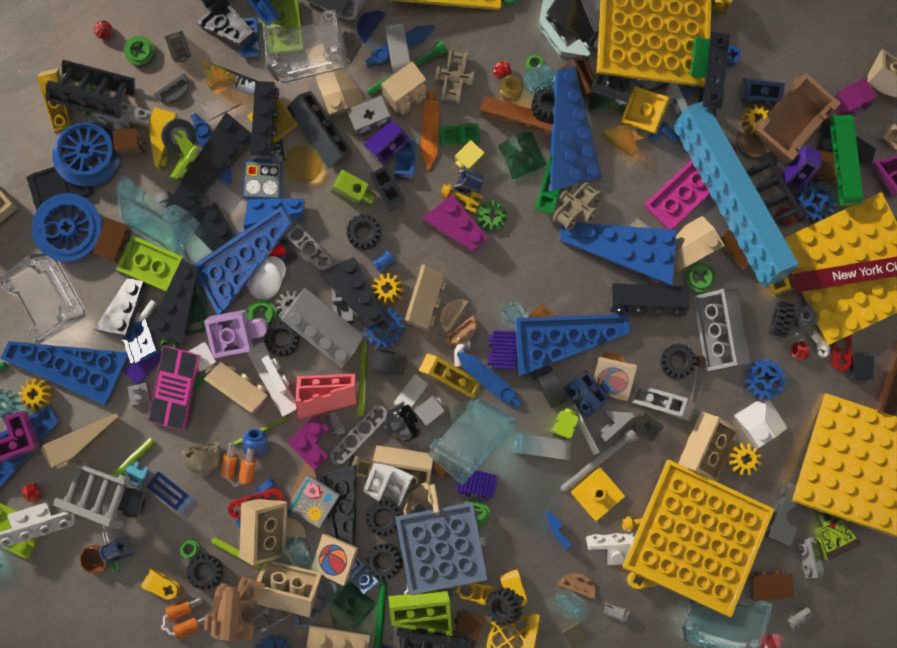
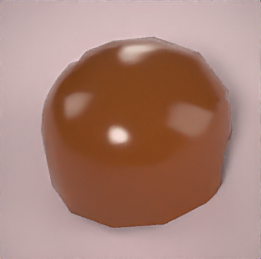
M89 545L81 551L79 561L80 566L85 572L96 575L107 568L108 563L103 562L99 555V548L102 546Z

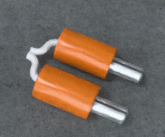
M229 443L228 452L223 454L220 476L232 482V486L238 487L239 484H251L256 460L253 458L254 449L250 450L248 448L246 457L242 458L239 482L235 484L232 478L235 476L238 456L234 453L235 444Z
M199 597L190 602L185 599L165 608L166 615L163 617L162 630L167 631L169 635H176L177 640L200 631L199 626L205 624V621H203L205 617L195 620L193 617L172 627L173 633L164 627L166 626L167 617L172 622L192 613L191 608L202 604L203 601H200L202 599Z

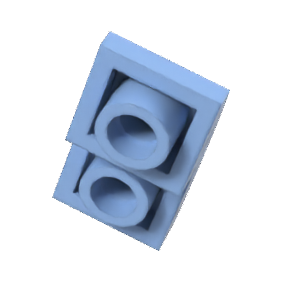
M356 555L349 578L366 596L380 582L377 578L373 577V574L368 572L369 569L366 568V565Z

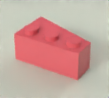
M355 374L297 376L295 402L298 419L356 404Z

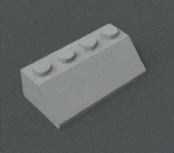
M305 287L280 317L284 323L341 368L354 354L364 337L363 334Z
M720 289L693 296L705 371L750 364L737 289Z

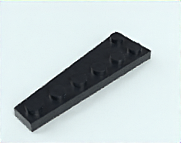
M226 112L165 206V209L181 221L251 143L252 133Z

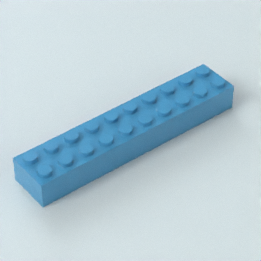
M703 101L687 106L673 125L675 133L681 139L684 149L690 155L693 165L700 173L702 181L709 189L711 197L718 205L721 215L724 216L730 231L733 232L739 247L746 255L748 263L752 266L763 288L782 281L799 265L711 109L702 107Z

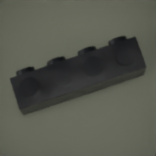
M255 81L250 151L253 161H272V157L276 152V145L273 142L274 137L277 135L275 118L278 117L276 99H279V88L276 87L274 82Z
M311 91L299 94L288 105L287 109L328 169L342 164L353 153Z
M612 283L610 289V312H615L616 314H654L655 316L671 314L675 317L687 315L690 308L689 286L671 287L667 285Z

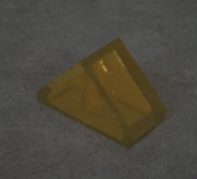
M202 58L201 64L211 91L238 82L239 79L235 74Z
M631 124L604 129L601 137L633 157L637 149Z

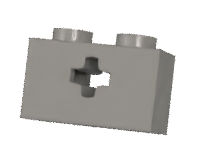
M382 95L347 109V114L356 135L359 133L361 135L367 134L372 128L376 126L381 128L386 122L391 120ZM367 114H370L372 116L371 120L367 118Z
M431 396L414 412L428 428L445 414V405L439 397L435 399Z

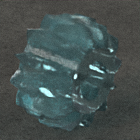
M537 65L526 71L523 75V81L528 92L536 93L539 89L543 90V87L549 88L554 84L555 73L550 65Z
M0 389V420L2 418L4 421V417L14 414L13 412H20L19 409H16V406L21 405L20 402L16 401L19 396L13 395L12 390L6 392L5 389ZM2 402H4L7 405L6 408H3V406H1Z

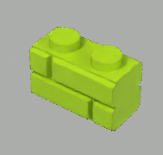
M567 408L564 411H560L556 417V423L552 427V435L565 440L570 439L579 419L575 416L576 412Z

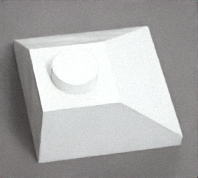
M765 396L763 399L756 401L734 415L754 448L761 447L787 429L771 401H767Z

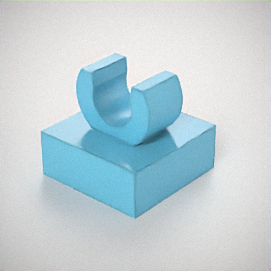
M136 462L133 466L129 465L127 467L125 476L130 477V482L142 488L145 483L148 467L141 471L137 469L139 463Z

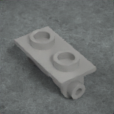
M815 537L799 539V552L805 578H819L823 576L821 558L815 559V555L820 554L818 541H816Z

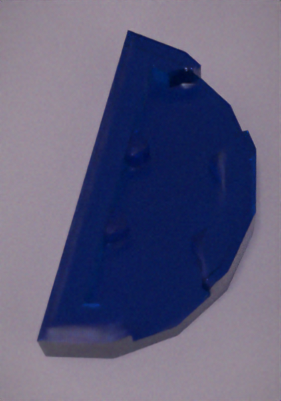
M380 10L365 12L359 18L357 34L364 44L386 16L385 12Z

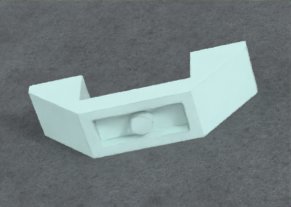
M543 0L538 28L560 57L569 59L584 56L586 61L589 60L591 50L585 42L582 43L579 39L567 47L568 44L564 37H559L555 25L552 21L548 22L550 18L546 14L554 0Z

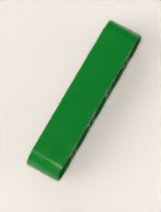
M852 114L832 115L830 128L839 203L841 206L861 205L863 202V191L854 117Z

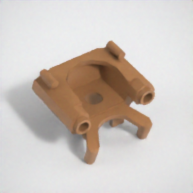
M242 577L238 587H231L229 583H219L218 587L215 588L212 618L211 615H205L204 630H210L211 628L210 635L219 640L236 641V638L239 640H253L256 625L244 622L241 618V613L247 604L257 605L256 600L249 598L248 591L250 587L262 592L265 584L249 577Z

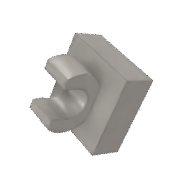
M148 383L127 387L131 406L151 402Z

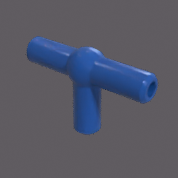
M663 120L657 134L652 133L649 136L651 142H655L663 133L674 143L679 140V137L672 131L669 124Z

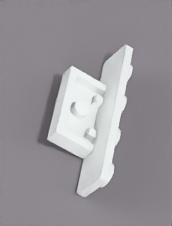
M263 342L257 344L247 353L281 416L285 417L296 410V400L288 387L290 383L285 375H281L279 371L281 367L276 358H272L266 345Z
M43 503L8 514V520L12 529L0 532V549L74 525L72 513L66 511L51 516L47 504Z
M636 532L631 534L614 533L611 535L595 534L587 536V546L589 550L607 549L608 565H623Z

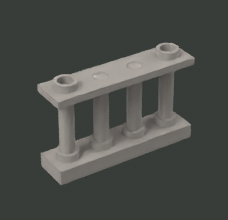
M79 459L77 463L69 461V465L77 467L70 489L64 500L55 498L53 505L105 526L121 530L124 522L117 520L116 515L126 486L136 488L137 484L130 482V477L120 474L119 477L91 468L86 461ZM85 470L90 472V476L81 501L76 504L74 498ZM97 477H104L95 506L89 509L88 502ZM115 481L118 483L109 511L104 515L102 514V507L111 482Z

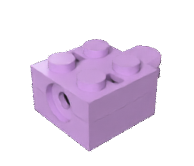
M247 310L209 316L204 321L213 358L249 352L255 347L253 339L263 337L268 331V323L262 318L249 320Z

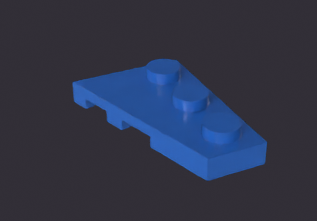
M304 198L248 199L243 225L244 231L281 206L286 208L291 219L303 217L305 209Z

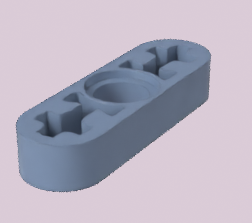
M327 579L319 585L318 591L321 594L325 590L324 584L329 585L331 583L333 585V592H328L324 596L328 598L327 601L322 596L317 595L316 598L321 600L322 606L318 610L312 609V613L316 615L313 617L311 614L307 618L308 624H300V615L297 614L295 616V624L299 628H308L336 594L337 584L334 581Z

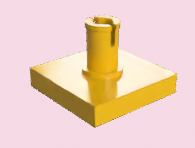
M600 467L570 492L595 522L625 497Z

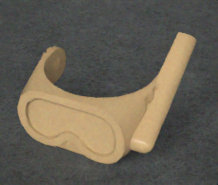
M422 483L416 488L411 489L405 498L404 515L412 514L415 508L426 499L433 505L434 514H440L436 485Z

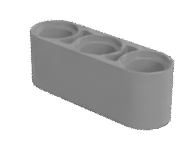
M403 22L385 24L393 75L410 63Z
M517 433L514 453L570 461L572 441Z

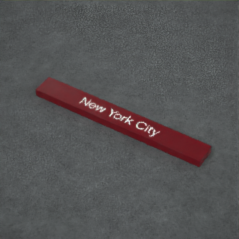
M897 257L791 274L794 293L897 277Z

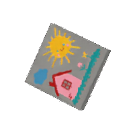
M307 474L287 505V508L317 528H320L340 494Z

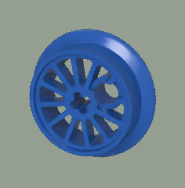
M80 122L66 128L56 139L52 151L53 164L58 174L65 181L80 187H92L104 183L114 175L121 161V156L114 149L113 132L110 129L99 127L93 124V122ZM83 133H87L85 141H83L81 136ZM91 134H96V136L90 141ZM78 135L80 143L74 140L73 137ZM100 138L105 140L104 142L96 144V142ZM71 141L76 147L69 146L67 143ZM108 147L107 152L99 151L98 149ZM65 150L75 151L64 155ZM100 156H105V157H106V159L104 160V162H102V159H101ZM76 157L69 165L66 163V160ZM81 160L79 170L73 169V167ZM92 160H98L99 164L96 167L89 165ZM84 165L87 167L89 171H83Z
M72 193L58 194L47 199L36 211L32 222V235L37 247L46 256L58 261H73L87 255L95 247L101 232V220L95 206L86 198ZM64 208H69L68 219L64 215ZM77 208L79 212L73 219V210ZM58 211L62 217L61 221L53 217ZM83 213H85L87 218L78 222ZM89 223L88 229L79 228L80 226ZM67 225H70L72 227L69 228V232L65 231V229L68 228ZM54 226H57V234L51 236L50 230L54 228ZM78 232H89L86 238L78 234ZM76 236L84 241L81 245H78ZM66 239L65 249H59L63 241ZM70 239H72L75 245L73 249H70ZM51 240H58L55 245H52L50 242Z

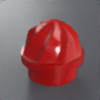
M99 21L95 24L94 34L99 39H107L112 35L113 28L109 22Z
M500 61L495 65L493 74L498 79H507V76H512L508 61Z
M804 341L795 342L791 349L792 356L797 360L807 359L811 354L810 345Z
M37 483L21 488L23 492L21 495L27 502H36L41 496V488L37 486Z

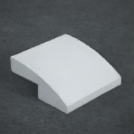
M375 463L363 492L378 501L383 497L400 507L414 476L400 469Z

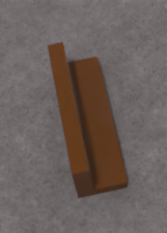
M897 340L895 341L875 405L877 412H884L895 416L897 410Z

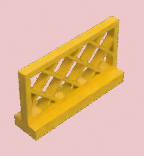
M522 614L519 620L527 621V625L520 632L514 625L517 621L502 628L495 624L496 621H491L486 648H491V646L493 648H503L506 645L513 648L510 642L518 637L523 641L521 648H536L540 615L532 614L529 616ZM512 626L517 634L507 639L503 631ZM501 634L505 642L496 647L492 642L493 638Z

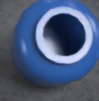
M251 429L246 432L242 438L244 453L247 454V449L250 448V450L254 449L253 458L263 456L268 450L266 433L259 429Z

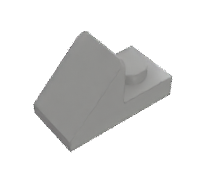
M669 83L664 96L670 98L669 104L673 103V111L675 115L680 117L687 104L678 84Z
M604 411L605 416L613 424L610 425L608 423L600 430L602 434L599 437L603 442H606L635 415L629 412Z

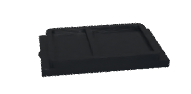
M554 0L546 12L549 18L576 40L580 39L582 43L585 42L590 49H593L594 43L599 37L600 8L590 0Z
M81 160L73 167V169L79 170ZM84 165L83 171H88L87 167ZM55 167L26 176L36 211L47 199L58 194L72 193L82 197L95 194L93 186L80 187L65 181L58 174Z

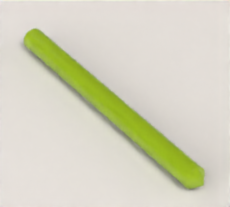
M285 416L259 430L266 432L288 421L289 417ZM242 438L233 442L235 447L242 444Z

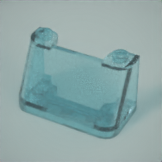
M122 176L117 185L121 221L171 251H182L190 241L200 222L186 210L176 205L169 206L163 215L150 209L149 205L144 201L146 192L138 188L132 180Z
M472 398L465 406L467 410L440 440L436 438L430 444L431 450L427 454L462 486L518 423L512 416L479 398L476 400Z
M690 600L682 624L684 640L687 644L698 648H765L773 605L762 600L755 602L753 607L737 603L732 617L729 618Z

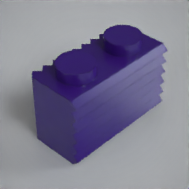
M389 120L375 135H372L364 143V147L371 156L383 164L410 138L400 126Z
M809 146L801 148V151L785 169V183L788 187L796 191L802 190L821 167L820 151Z
M493 330V335H489V346H492V354H488L487 365H491V370L514 371L516 332Z
M461 467L456 490L459 491V495L470 497L471 494L478 495V499L489 501L490 498H494L499 475Z

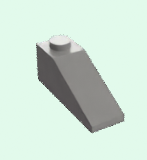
M639 384L635 385L630 400L631 403L690 422L695 403L688 398Z

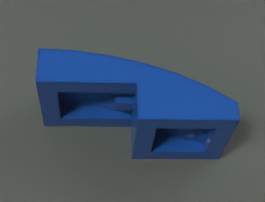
M242 18L256 36L245 46L240 47L241 58L260 57L258 18Z
M408 140L396 151L395 178H414L416 140Z
M548 511L546 517L549 527L558 542L567 550L572 544L558 531L563 524Z

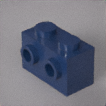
M742 78L740 97L745 98V102L756 103L757 100H764V104L775 105V102H780L783 98L785 83Z
M587 369L564 387L567 395L586 418L590 417L611 400Z

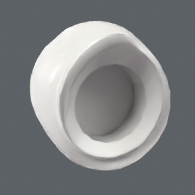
M267 257L247 282L246 288L249 293L255 298L262 300L274 297L279 291L286 273L284 262L278 257Z

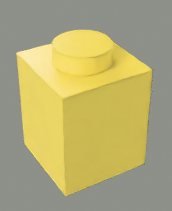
M470 140L455 155V165L460 170H472L484 158V152Z

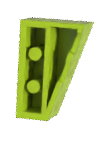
M447 590L413 595L388 596L392 626L414 630L419 628L428 630L431 633L436 631L452 636L450 600Z

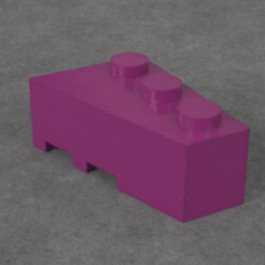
M897 155L884 160H874L870 169L891 198L896 197Z
M453 195L449 196L422 218L423 223L431 226L440 234L445 235L472 254L488 243L486 235Z

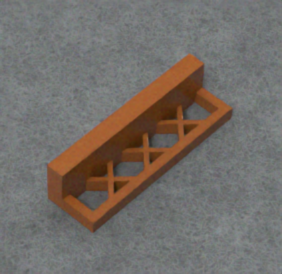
M488 96L484 97L483 104L480 107L481 116L552 136L553 120L552 123L548 124V120L544 123L542 118L537 120V115L533 116V111L529 108Z

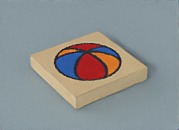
M599 357L593 378L608 397L628 401L637 365Z
M322 534L311 570L320 572L323 577L343 586L347 585L359 548L330 535Z

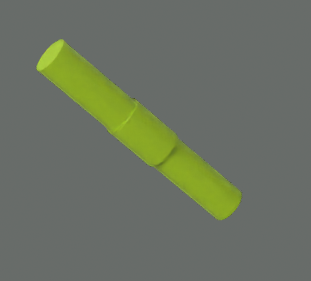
M149 438L117 467L113 474L119 477V474L121 475L125 472L129 465H133L155 442Z

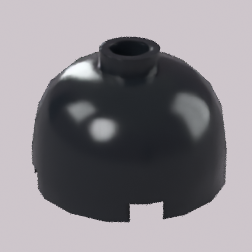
M401 402L387 412L384 428L386 433L397 441L407 442L420 436V428L416 429L415 423L418 422V419L409 404L404 405L405 402Z

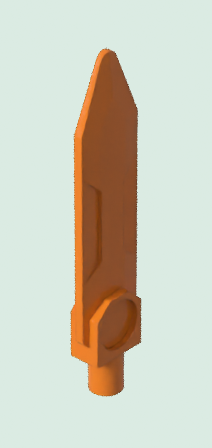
M429 91L428 100H425V105L423 106L421 156L427 170L431 169L438 151L440 106L438 105L439 101L436 100L435 91Z

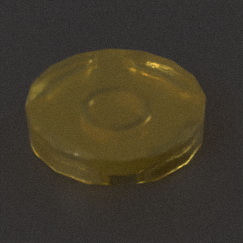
M309 145L295 146L289 150L285 157V170L290 178L296 182H310L317 178L321 172L322 159L317 151Z

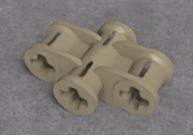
M450 49L447 69L437 66L435 83L439 81L444 82L441 102L450 101L460 105L463 85L469 86V88L473 87L475 72H465L469 52L459 53L453 52Z
M589 182L583 183L574 195L571 194L569 189H565L558 198V203L562 206L554 213L553 221L561 223L567 231L573 229L581 218H584L586 223H591L598 213V209L593 207L600 201L603 192L591 187Z

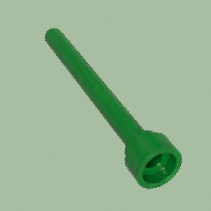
M440 40L434 44L431 51L417 58L413 63L416 67H419L435 56L442 57L446 55L448 51ZM393 74L368 88L367 93L373 95L382 89L381 83L393 76Z
M385 580L380 582L374 648H382L388 585Z

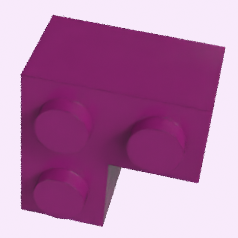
M863 78L837 92L834 98L840 102V105L834 111L837 115L852 114L854 117L862 109L865 110L873 105V100L877 95L866 79Z
M20 411L4 417L9 436L0 439V462H6L41 449L28 412Z
M314 415L287 443L315 471L330 458L317 444L330 429Z

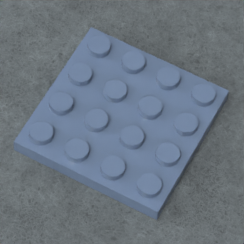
M473 502L439 508L440 514L438 515L434 514L432 509L395 517L410 595L487 580Z

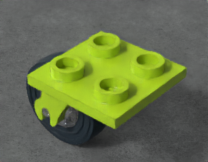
M173 119L163 127L161 139L169 151L179 153L181 156L168 175L170 179H178V177L182 178L186 173L187 168L185 167L189 161L192 163L197 157L198 153L196 151L198 147L194 146L196 131L192 124L184 119Z

